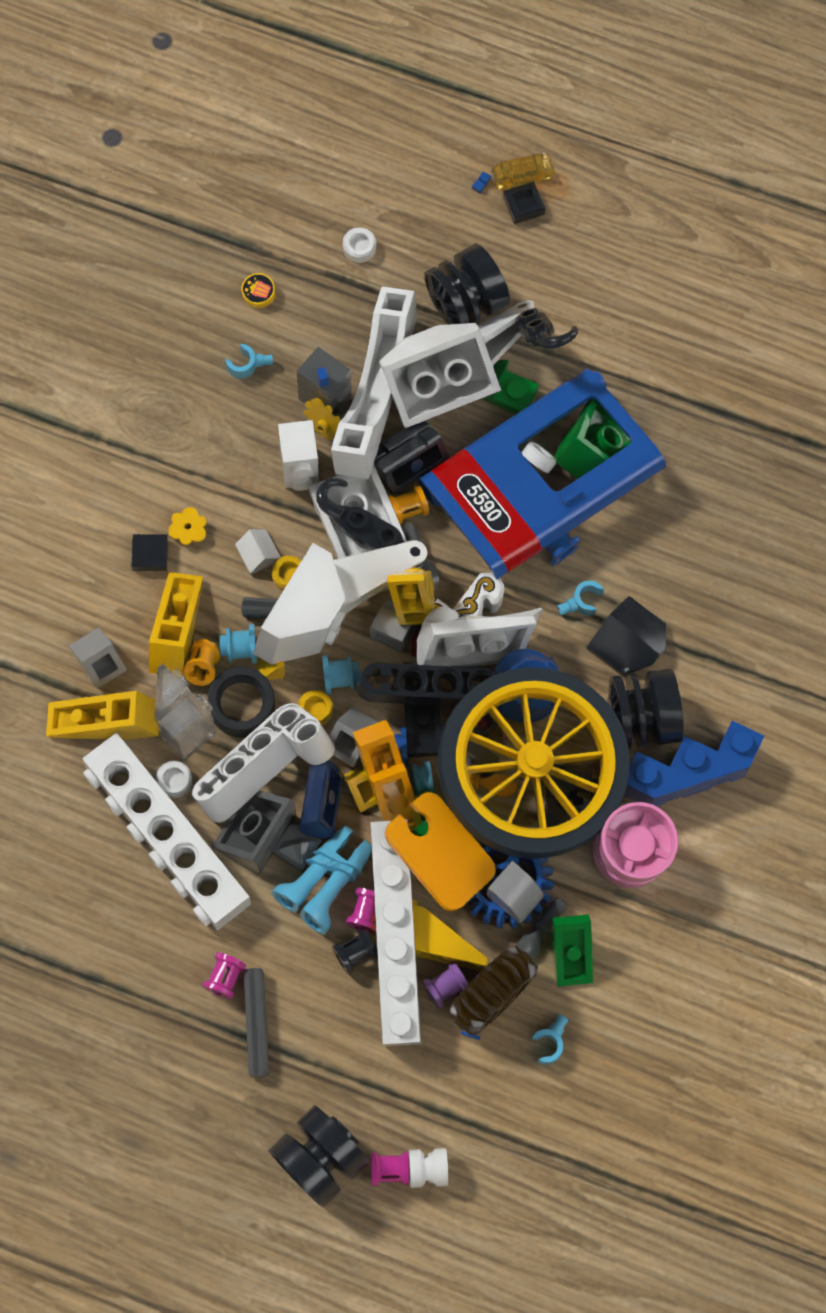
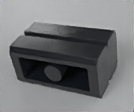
M426 421L407 428L404 427L401 431L381 442L374 460V466L384 487L391 494H394L448 459L449 456L440 434L433 427H430Z

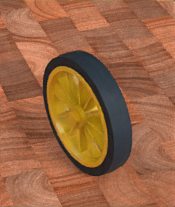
M528 667L512 669L496 674L478 684L463 697L450 714L444 726L438 749L439 780L449 809L476 840L497 852L519 858L540 859L559 856L573 851L594 839L601 832L608 817L619 808L629 777L630 758L627 739L623 727L611 706L598 692L583 681L569 674L547 668ZM529 698L555 703L540 741H534L528 706ZM513 700H521L526 744L522 742L496 707ZM560 705L576 715L582 723L549 747L544 742ZM489 713L518 751L475 734L472 731L477 723ZM585 727L590 731L598 749L596 752L561 756L553 755L554 750ZM468 741L517 761L466 766ZM600 759L598 785L554 767L553 764ZM517 769L516 773L481 799L476 795L468 777V774ZM548 774L595 793L589 805L579 814ZM520 777L523 784L508 821L502 820L493 814L484 803ZM540 779L572 818L571 820L547 828ZM529 781H533L540 826L537 829L511 824Z

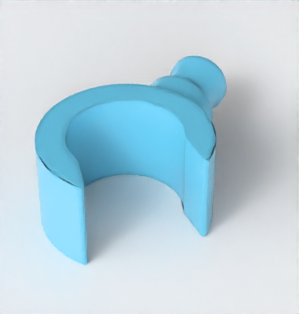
M240 344V350L244 356L250 359L246 366L237 367L225 358L228 373L239 379L251 376L256 367L273 365L272 354H255L253 349L245 344Z
M589 580L580 583L575 589L574 597L557 606L560 615L563 616L566 613H573L575 611L586 616L595 615L597 608L584 604L580 599V595L586 591L603 595L604 588L595 581Z
M558 1014L555 1022L551 1023L548 1029H542L533 1035L531 1040H539L544 1037L552 1039L557 1048L554 1055L540 1058L537 1063L550 1065L561 1056L563 1051L561 1035L564 1032L563 1028L568 1023V1019L563 1015Z

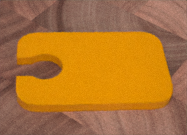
M426 792L410 804L416 813L423 815L428 822V832L425 836H416L411 833L406 820L399 814L386 826L384 832L385 839L437 903L445 910L455 911L464 906L493 878L496 870L495 864L475 838L458 821L444 801L437 794Z

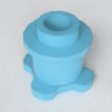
M249 624V630L230 631V628H226V635L220 636L221 657L228 656L229 663H232V659L251 658L252 664L257 663V656L253 654L256 646L254 624Z
M327 655L322 656L326 694H332V688L351 687V690H354V683L357 682L360 676L358 661L351 662L350 655H347V659L328 661Z

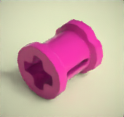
M357 888L355 895L358 898L352 916L347 917L346 924L357 930L364 928L368 933H377L374 891Z
M216 952L214 957L216 964L209 980L204 981L202 987L213 994L226 999H232L234 996L232 989L240 971L245 970L247 965L230 955ZM227 969V973H226V975H225V978H224L223 982H221L222 977H223V975H224V973H225V970Z
M371 1152V1186H378L379 1182H402L403 1185H409V1152L390 1156H378L377 1152Z

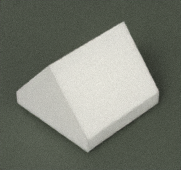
M249 529L235 544L250 575L274 564L281 558L266 529Z

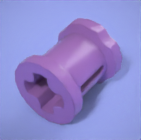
M454 962L448 965L449 969L434 979L429 980L426 978L422 981L426 992L438 1009L444 1007L446 1000L463 991L468 986L464 975Z

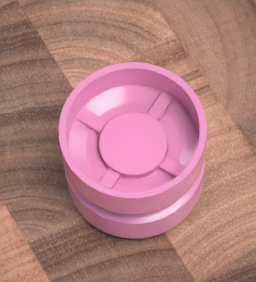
M644 802L625 804L608 817L601 832L594 838L593 858L596 867L604 878L619 887L640 888L646 886L665 871L674 860L678 849L677 830L670 817L660 808Z

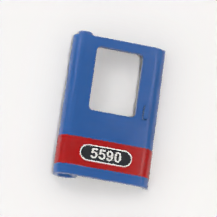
M587 368L418 478V483L432 505L443 508L486 562L492 575L497 580L667 466L659 449L609 392L602 375L598 371L592 372ZM588 400H597L628 436L631 444L562 490L553 491L518 448L521 444Z

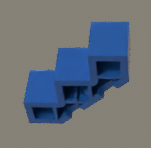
M731 721L717 751L684 736L670 767L642 753L636 752L629 767V777L624 797L635 802L649 803L657 807L665 804V802L694 795L728 781L733 782L742 779L748 772L764 735L735 721Z

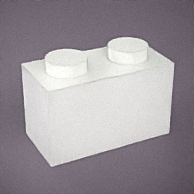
M313 420L278 424L285 489L307 490L309 486L319 483L318 456Z

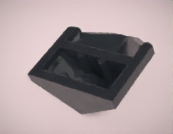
M628 596L610 613L586 649L622 677H626L628 674L653 665L665 651L666 623L632 597Z

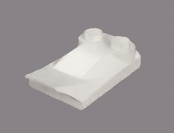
M374 464L369 479L343 475L332 477L348 482L347 487L333 486L328 490L327 495L332 502L342 506L360 507L395 526L401 532L402 539L407 542ZM324 481L309 486V493L313 500L315 511L323 523L337 558L372 551L346 536L336 522L319 508L316 501V492L319 485Z
M447 607L435 608L424 619L417 638L418 665L475 667L498 664L508 653L518 649H526L543 609L538 608L495 617H459L455 610L448 609Z

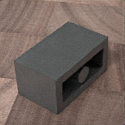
M317 347L297 370L299 400L305 404V402L311 401V399L319 398L325 406H332V414L334 416H337V414L342 416L352 403L351 370L320 347ZM326 367L329 385L320 387L317 369Z

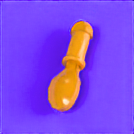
M481 773L468 774L470 783L475 790H478L479 786L489 792L510 777L505 774H495L482 778ZM513 781L495 796L510 797L514 795L518 789L517 782Z

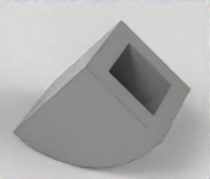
M387 600L370 626V638L402 653L416 625H399L394 604Z
M99 627L69 645L77 661L97 689L127 671L113 644Z
M354 707L349 709L337 720L329 736L335 745L333 755L354 767L361 759L352 732L378 722Z
M511 861L488 888L487 897L521 924L543 899L544 894L536 882L516 863Z

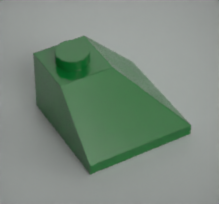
M590 399L561 438L554 458L556 463L565 471L579 479L630 445L631 440L597 400Z

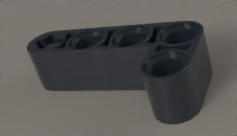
M373 663L362 671L357 680L356 689L359 696L368 702L456 706L473 689L472 681L478 680L483 682L494 676L495 673L489 669L473 667ZM371 676L375 677L376 683L380 684L378 689H373V684L368 682ZM391 677H394L392 683H388ZM405 677L414 679L418 690L413 692L407 691L402 686L401 679ZM437 680H448L453 687V692L444 693L439 690ZM489 713L483 717L487 721V729L480 730L475 727L472 731L473 733L488 738L498 724Z

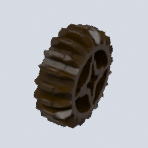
M518 946L509 947L477 974L472 982L454 1000L449 1013L455 1020L454 1023L461 1030L464 1029L470 1036L479 1034L532 982L538 970V966L532 961L533 959Z

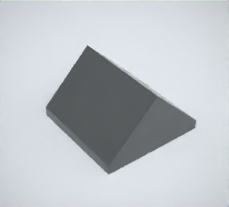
M261 790L258 791L229 818L212 848L260 876L273 855V849L290 823L297 816L295 803L288 798Z

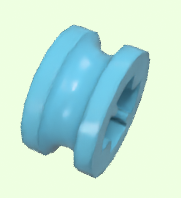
M424 762L423 766H417L416 763L411 764L416 796L421 795V792L424 790L434 793L430 762Z

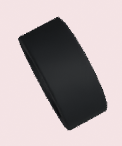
M246 666L232 667L221 672L212 682L207 694L208 709L214 724L225 734L234 737H247L275 712L274 690L268 678L258 670ZM236 683L251 684L259 690L262 696L260 712L248 721L238 722L232 720L224 714L221 708L223 692L229 686Z

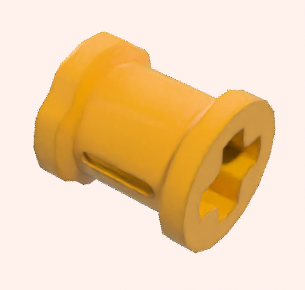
M420 485L415 486L413 491L397 497L393 495L388 496L399 524H402L404 519L418 514L423 516L429 515L428 502Z
M199 639L194 641L193 646L190 648L189 655L191 659L185 664L183 672L185 678L190 683L205 686L214 680L216 673L214 665L220 659L221 651L216 643L207 639Z

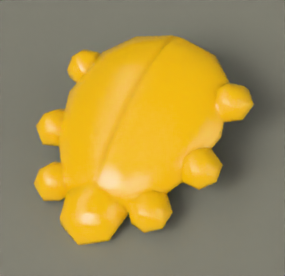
M319 398L305 402V406L309 410L306 409L303 413L308 420H313L314 431L323 438L334 440L341 418L332 414V406H325Z

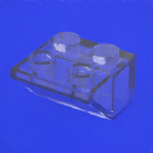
M162 664L158 667L155 720L162 739L185 762L216 734L213 723L214 719L211 714L213 708L200 693L194 696L187 688L189 685L188 681L176 668L170 671Z

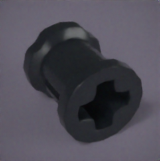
M364 928L359 931L358 936L346 943L332 946L338 962L347 975L353 972V967L371 957L373 959L378 957V950Z

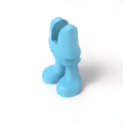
M346 825L334 833L321 848L314 851V857L305 860L309 868L295 882L279 884L271 892L274 899L280 905L295 913L302 906L306 897L324 874L330 875V878L320 891L300 912L302 920L310 928L322 935H325L331 927L328 911L332 902L348 882H355L356 877L360 876L364 865L372 853V845L367 840H364L354 850L348 860H345L338 854L346 846L354 833V830Z

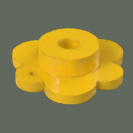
M187 507L182 513H174L172 515V524L168 528V534L172 539H180V543L184 546L190 545L192 541L201 542L205 539L206 531L204 527L207 525V520L204 516H199L195 508Z

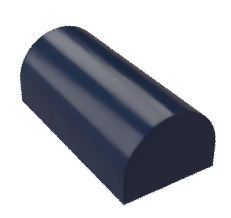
M330 759L320 765L310 764L299 830L313 838H331L335 831L344 774Z

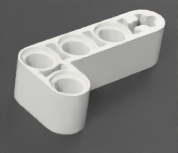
M285 704L272 713L194 785L192 795L211 821H225L236 813L294 758L300 756L311 765H320L332 757L335 745L315 717L297 704Z

